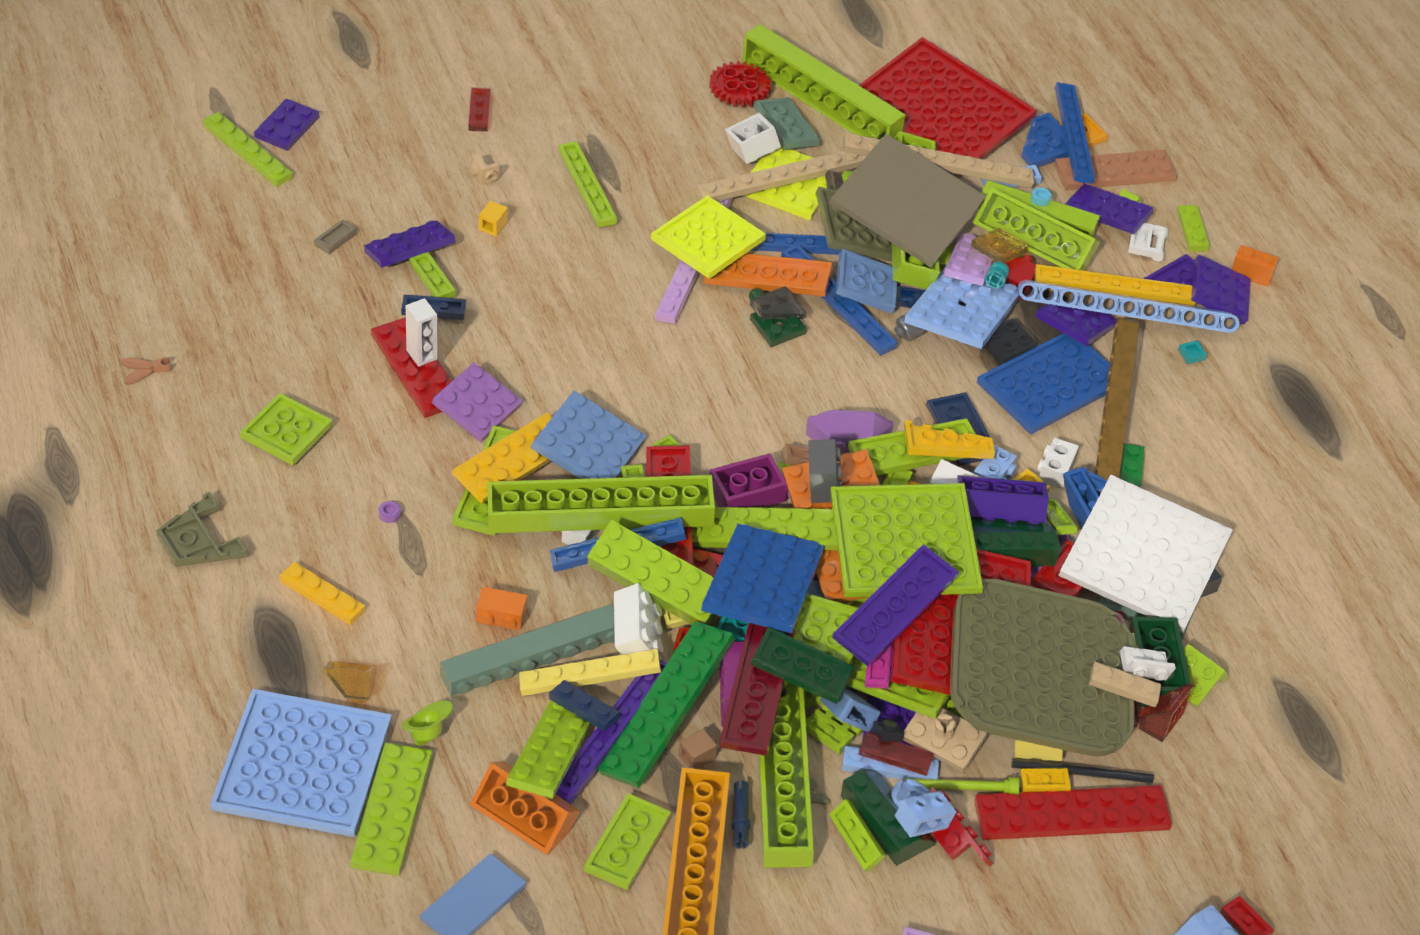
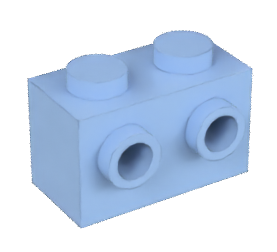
M994 445V459H983L973 473L986 478L1007 479L1009 476L1013 477L1017 470V465H1015L1017 456Z
M937 791L903 799L899 804L900 807L895 817L910 837L947 829L956 811L943 793Z

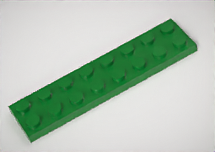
M694 621L641 702V706L598 768L601 775L640 788L734 642L735 637L733 633Z

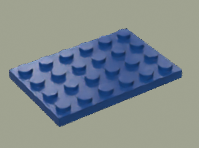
M1063 333L978 376L977 383L1031 435L1104 397L1110 364L1090 345L1085 346Z
M737 524L704 598L701 611L792 633L824 553L825 546L819 545L815 541L754 528L749 525Z

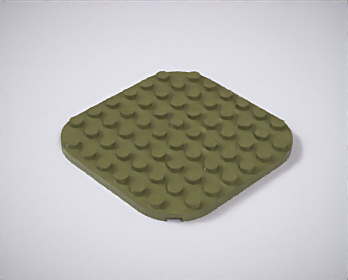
M982 579L983 592L980 594H959L953 611L950 694L954 706L966 721L978 730L993 735L1089 756L1109 755L1125 745L1134 727V700L1088 685L1094 662L1123 671L1120 650L1123 646L1134 648L1130 630L1125 623L1122 624L1115 617V612L1091 600L998 579Z

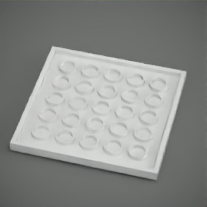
M1110 475L1063 564L1059 576L1147 617H1177L1179 630L1183 633L1233 529Z

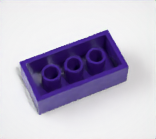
M957 476V483L965 484L971 518L976 516L982 517L985 520L999 518L1007 522L1022 520L1030 524L1046 523L1049 499L1046 483Z

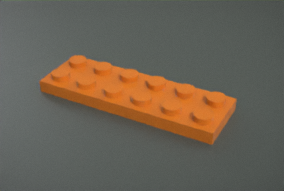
M744 254L710 279L704 277V282L709 285L747 289L760 288L767 291L825 296L833 264L832 262Z

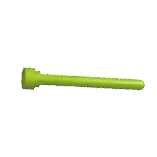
M1008 777L1003 782L911 779L921 783L927 789L934 787L935 789L1003 791V793L1019 795L1018 777Z

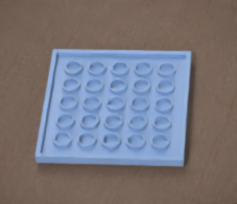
M252 689L210 803V809L217 812L355 837L392 721V715Z

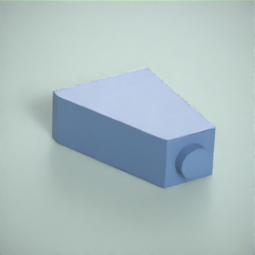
M846 686L837 704L822 697L820 698V701L839 720L867 732H870L874 721L877 720L881 713Z

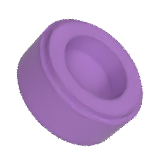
M386 501L379 506V518L383 522L394 523L400 519L401 507L398 503Z

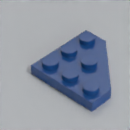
M1049 112L1034 117L1021 158L1028 166L1036 165V167L1054 162L1055 159L1069 157L1063 127Z

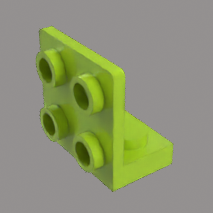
M1188 644L1184 649L1192 693L1184 698L1198 707L1218 681L1224 683L1229 676L1223 668Z

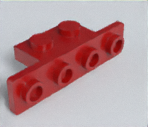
M934 787L929 789L931 793L937 792ZM941 790L946 799L949 802H951L947 794L943 790ZM956 807L954 808L956 814L948 828L931 832L953 861L972 846L989 867L993 865L989 858L992 853L983 843L981 845L978 844L975 840L978 835L970 825L965 827L962 823L965 818Z

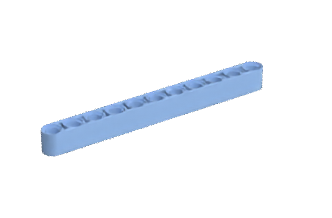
M1023 280L1017 287L1018 294L1027 301L1228 333L1236 331L1239 327L1238 318L1226 311L1031 280ZM1026 285L1032 286V293L1029 295H1023L1022 289ZM1047 288L1052 289V296L1050 298H1043V291ZM1065 292H1072V299L1068 302L1063 301V294ZM1086 295H1092V302L1088 305L1083 304V298ZM1112 298V306L1104 308V300ZM1131 301L1133 303L1132 309L1124 311L1123 305L1125 302ZM1151 304L1153 306L1152 312L1144 314V307ZM1172 308V315L1165 318L1163 315L1164 310ZM1187 311H1192L1193 317L1185 321L1184 314ZM1212 314V322L1205 324L1204 317ZM1228 317H1232V325L1229 327H1225V319Z

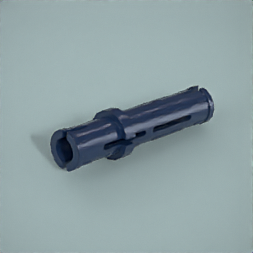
M736 781L733 786V845L741 849V841H743L744 849L749 846L748 830L751 828V822L748 819L749 784L746 781H742V788H739V781Z

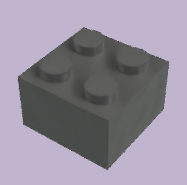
M835 439L808 440L811 503L831 502L830 488L842 486V480H837V478L842 476L841 463H837L841 461L840 448H836Z

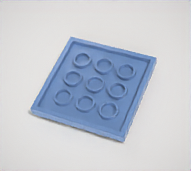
M573 391L533 441L531 449L580 479L617 478L621 472V466L627 465L647 435L578 392Z

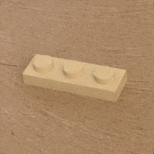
M1094 662L1092 665L1088 684L1152 707H1156L1159 701L1161 688L1159 683L1098 662Z

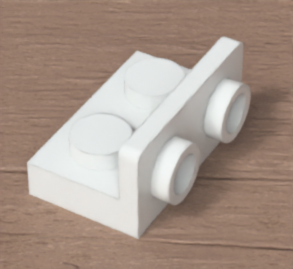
M1125 646L1120 650L1124 672L1139 677L1167 680L1176 669L1174 663H1167L1165 652Z

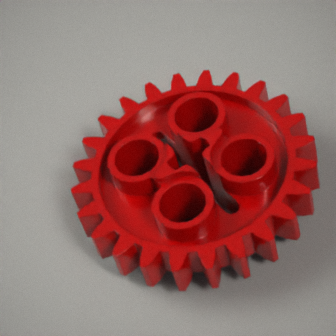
M730 61V65L723 63L722 67L717 66V70H713L712 75H710L709 88H711V93H714V98L720 97L719 102L726 101V105L733 103V107H736L737 104H740L741 108L744 107V104L751 107V103L754 104V101L768 98L771 90V80H769L770 76L766 75V70L761 71L760 66L755 68L754 63L749 66L747 61L744 64H741L740 61H737V64Z

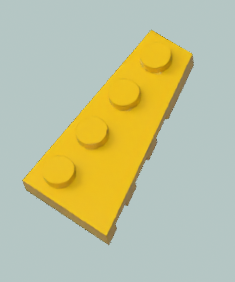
M904 421L908 455L994 459L995 450L992 438L966 432L963 435H959L951 429L944 428V431L931 429L932 425L923 424L921 427L912 425V421Z

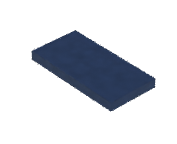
M966 392L927 400L926 406L936 424L967 418L976 435L990 438ZM964 458L955 461L958 466L980 462L983 459Z

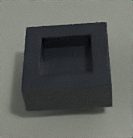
M885 719L884 721H874L872 730L881 742L903 741L905 733L895 720Z

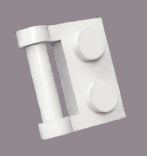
M1144 223L1135 234H1131L1128 253L1151 257L1156 262L1162 261L1164 259L1163 248L1165 239L1168 236V229ZM1152 235L1157 237L1155 248L1150 247Z

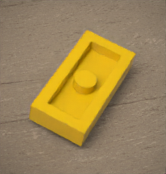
M1068 768L1020 770L1022 792L1071 790Z

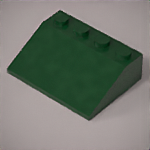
M976 516L971 518L976 549L1031 561V567L1055 566L1061 547L1056 531L1047 520L1046 523L1030 524L1022 520L1007 522L999 518L995 520H985L982 517Z

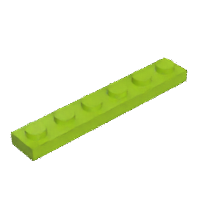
M216 112L203 119V126L276 187L292 179V172L220 112Z
M574 141L558 145V152L597 227L617 224V217L578 142Z

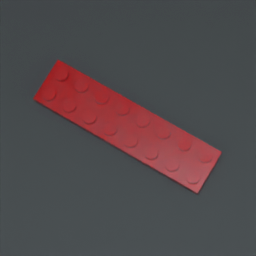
M690 445L646 446L647 477L691 476ZM684 527L686 540L659 547L693 565L692 527Z
M1162 785L1019 792V795L1009 793L975 795L974 798L982 840L1170 830L1172 826Z

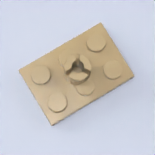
M942 708L936 719L916 712L904 730L903 740L963 773L986 738L987 732L978 730L968 721Z

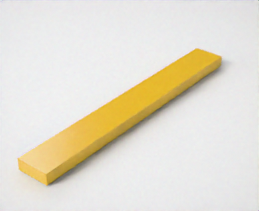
M1039 264L1035 266V281L1194 306L1196 303L1191 301L1192 285Z

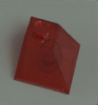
M1189 683L1159 697L1156 707L1144 706L1138 717L1141 719L1138 729L1163 743L1184 715L1194 685Z

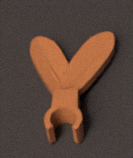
M130 357L121 360L122 365L125 367L137 369L125 378L124 383L126 385L139 382L150 375L153 370L154 373L171 371L169 357H163L152 362Z

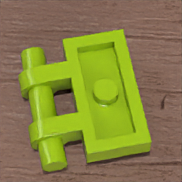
M823 705L821 710L825 714L817 709L806 719V732L837 754H840L845 746H848L854 740V734L851 732L860 736L863 730L839 720Z

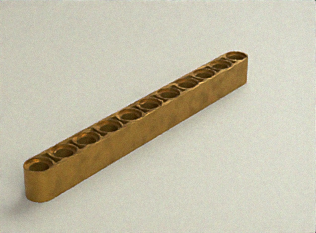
M1118 317L1114 329L1095 474L1107 481L1110 475L1117 478L1120 475L1139 329L1138 321Z

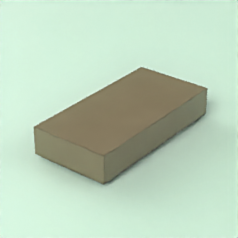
M342 219L314 240V245L327 254H331L357 235V228Z

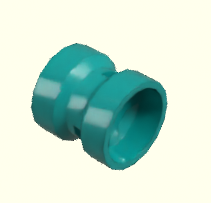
M1003 262L992 263L985 277L987 285L994 289L1001 288L1009 275L1008 266Z

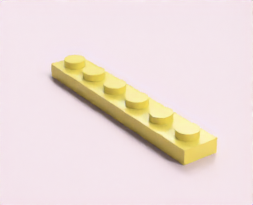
M658 649L519 672L521 694L525 696L549 692L563 680L578 687L661 673Z

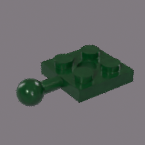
M754 288L750 291V301L758 304L762 309L751 313L750 320L770 347L806 334V326L786 301L769 306L762 289ZM774 322H780L783 325L780 326L778 324H774Z

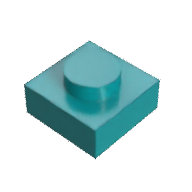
M1198 340L1179 344L1178 351L1187 364L1206 360L1207 353Z

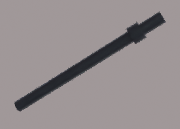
M1012 758L1011 768L1017 769L1068 768V774L1144 783H1153L1154 775L1149 773L1041 762V759L1031 758V760Z

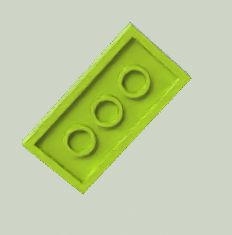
M627 793L585 863L584 872L628 891L671 818V811Z

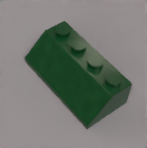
M1132 617L1128 629L1130 633L1135 635L1137 648L1165 652L1167 663L1175 664L1176 669L1167 680L1145 678L1161 684L1159 701L1156 707H1165L1191 694L1192 687L1177 617ZM1140 702L1141 707H1152Z
M861 770L843 780L840 796L843 800L848 799L852 801L874 838L893 863L897 866L935 846L936 842L929 833L910 837L895 817L898 806L894 803L891 796L892 788L880 773Z

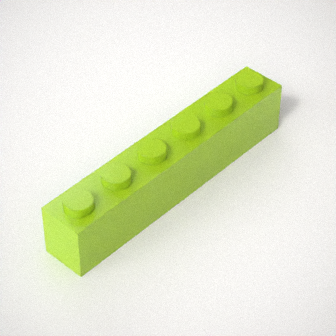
M987 180L981 192L987 196L992 187L1091 237H1094L1100 218V215L1053 200H1050V203L1046 206H1038L1031 201V193Z

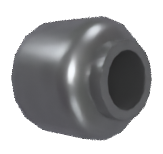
M904 314L896 319L894 331L900 339L904 338L906 341H912L922 335L925 330L904 323L906 315Z

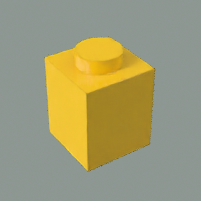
M490 201L479 214V230L496 237L508 223V207Z

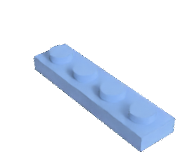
M845 746L842 771L857 773L861 770L880 773L882 777L903 780L907 778L937 779L939 760Z

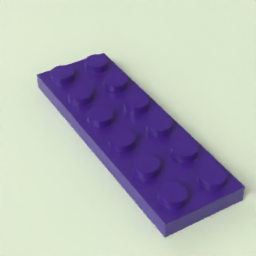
M923 544L833 633L832 638L869 667L958 577L959 572Z

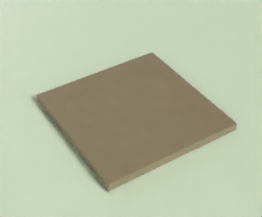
M885 134L832 196L829 203L932 268L984 202L986 196L888 134Z

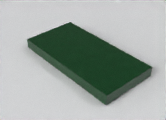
M771 627L767 628L750 663L835 704L838 703L854 668L849 663Z

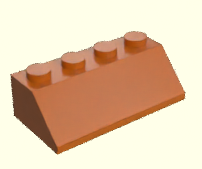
M505 761L491 762L469 805L539 851L549 855L570 832L581 810L556 794L551 799L507 786V777L513 767Z

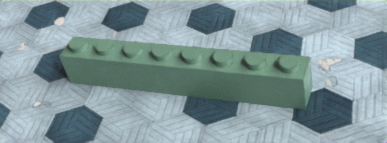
M610 604L441 661L440 676L452 697L464 694L478 687H485L502 679H508L513 675L519 674V672L549 665L557 660L572 657L587 650H593L598 646L614 643V608Z

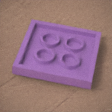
M475 362L432 400L433 405L480 442L489 436L493 425L499 427L523 402V400Z

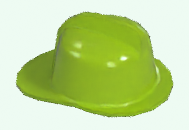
M445 700L431 703L404 720L401 724L402 729L409 731L417 746H422L440 736L442 721L451 714L453 704Z

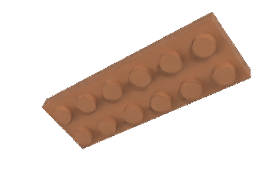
M1165 149L1093 155L1090 158L1095 179L1093 184H1085L1099 188L1176 181L1177 174ZM1069 158L1055 159L1054 165L1064 189H1079L1084 183L1074 181Z

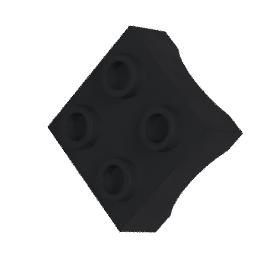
M1012 318L998 326L982 349L987 350L994 357L998 366L1037 347L1038 343Z

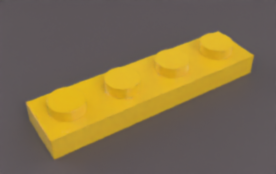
M293 562L279 575L280 582L349 625L354 623L365 612L364 604L296 562Z

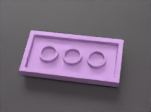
M961 233L945 267L944 276L983 286L986 274L995 259L1000 243L989 238L976 237L971 233Z

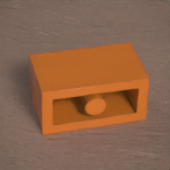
M1240 245L1231 270L1245 275L1252 282L1269 287L1279 257Z
M482 587L476 606V622L521 630L527 611V595Z

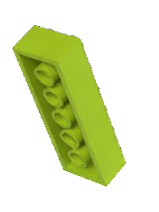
M992 187L973 221L978 227L1061 268L1086 271L1101 243L1097 239Z
M610 521L588 554V565L625 587L638 583L645 591L649 592L652 600L658 603L661 608L692 625L696 621L710 626L716 615L703 612L701 609L714 577L617 522Z

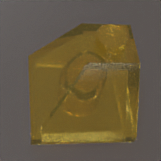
M330 661L324 666L323 672L345 698H351V702L365 703V700H369L372 697L377 665Z

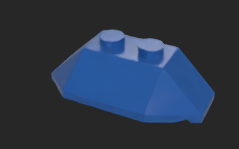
M1081 467L1063 473V479L1069 506L1083 528L1107 480Z

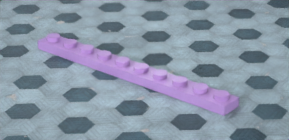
M733 198L717 202L729 209ZM680 260L655 314L656 321L676 324L699 274L697 270Z

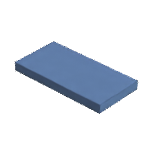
M490 853L420 914V920L438 935H473L526 887V881Z

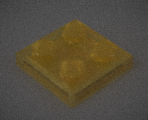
M1000 228L972 239L971 247L978 250L979 253L986 255L994 262L1003 263L1026 254L1029 247Z

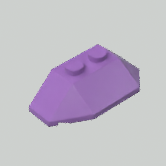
M829 410L816 416L808 417L806 435L812 440L835 439L836 448H840V452L851 453L848 449L849 441L892 433L893 421L887 420L876 412Z

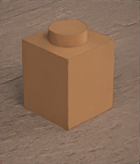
M703 729L680 741L679 757L688 768L699 769L716 759V740Z

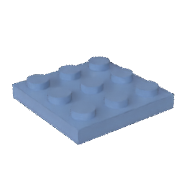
M842 249L838 259L835 294L892 314L895 310L897 281L892 280V266Z

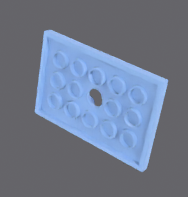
M944 268L936 281L931 283L905 315L904 323L982 349L1021 297L1017 292V287L1012 284H1004L1001 288L994 289L989 287L986 281L983 286L944 276ZM958 302H964L966 306H961Z

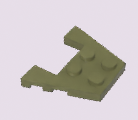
M210 492L205 493L203 499L198 503L193 502L189 505V509L182 515L177 514L156 530L157 537L176 567L245 558L248 556V550L239 537L216 545L200 520L204 516L219 511L218 503Z

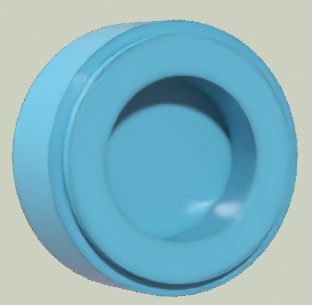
M1035 188L1032 191L1031 201L1038 206H1046L1050 203L1051 192L1046 188Z

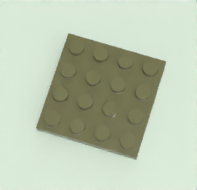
M818 187L816 197L828 248L834 250L845 249L859 255L892 262V243L831 205L829 201L837 190Z

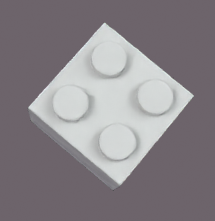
M760 113L725 129L732 150L746 164L755 162L758 158L771 154L781 147L775 128Z

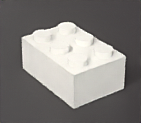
M638 583L614 592L615 648L622 655L658 649L659 659L662 660L663 645L661 643V634H663V629L660 621L662 609L658 603L652 600L649 592L645 591Z

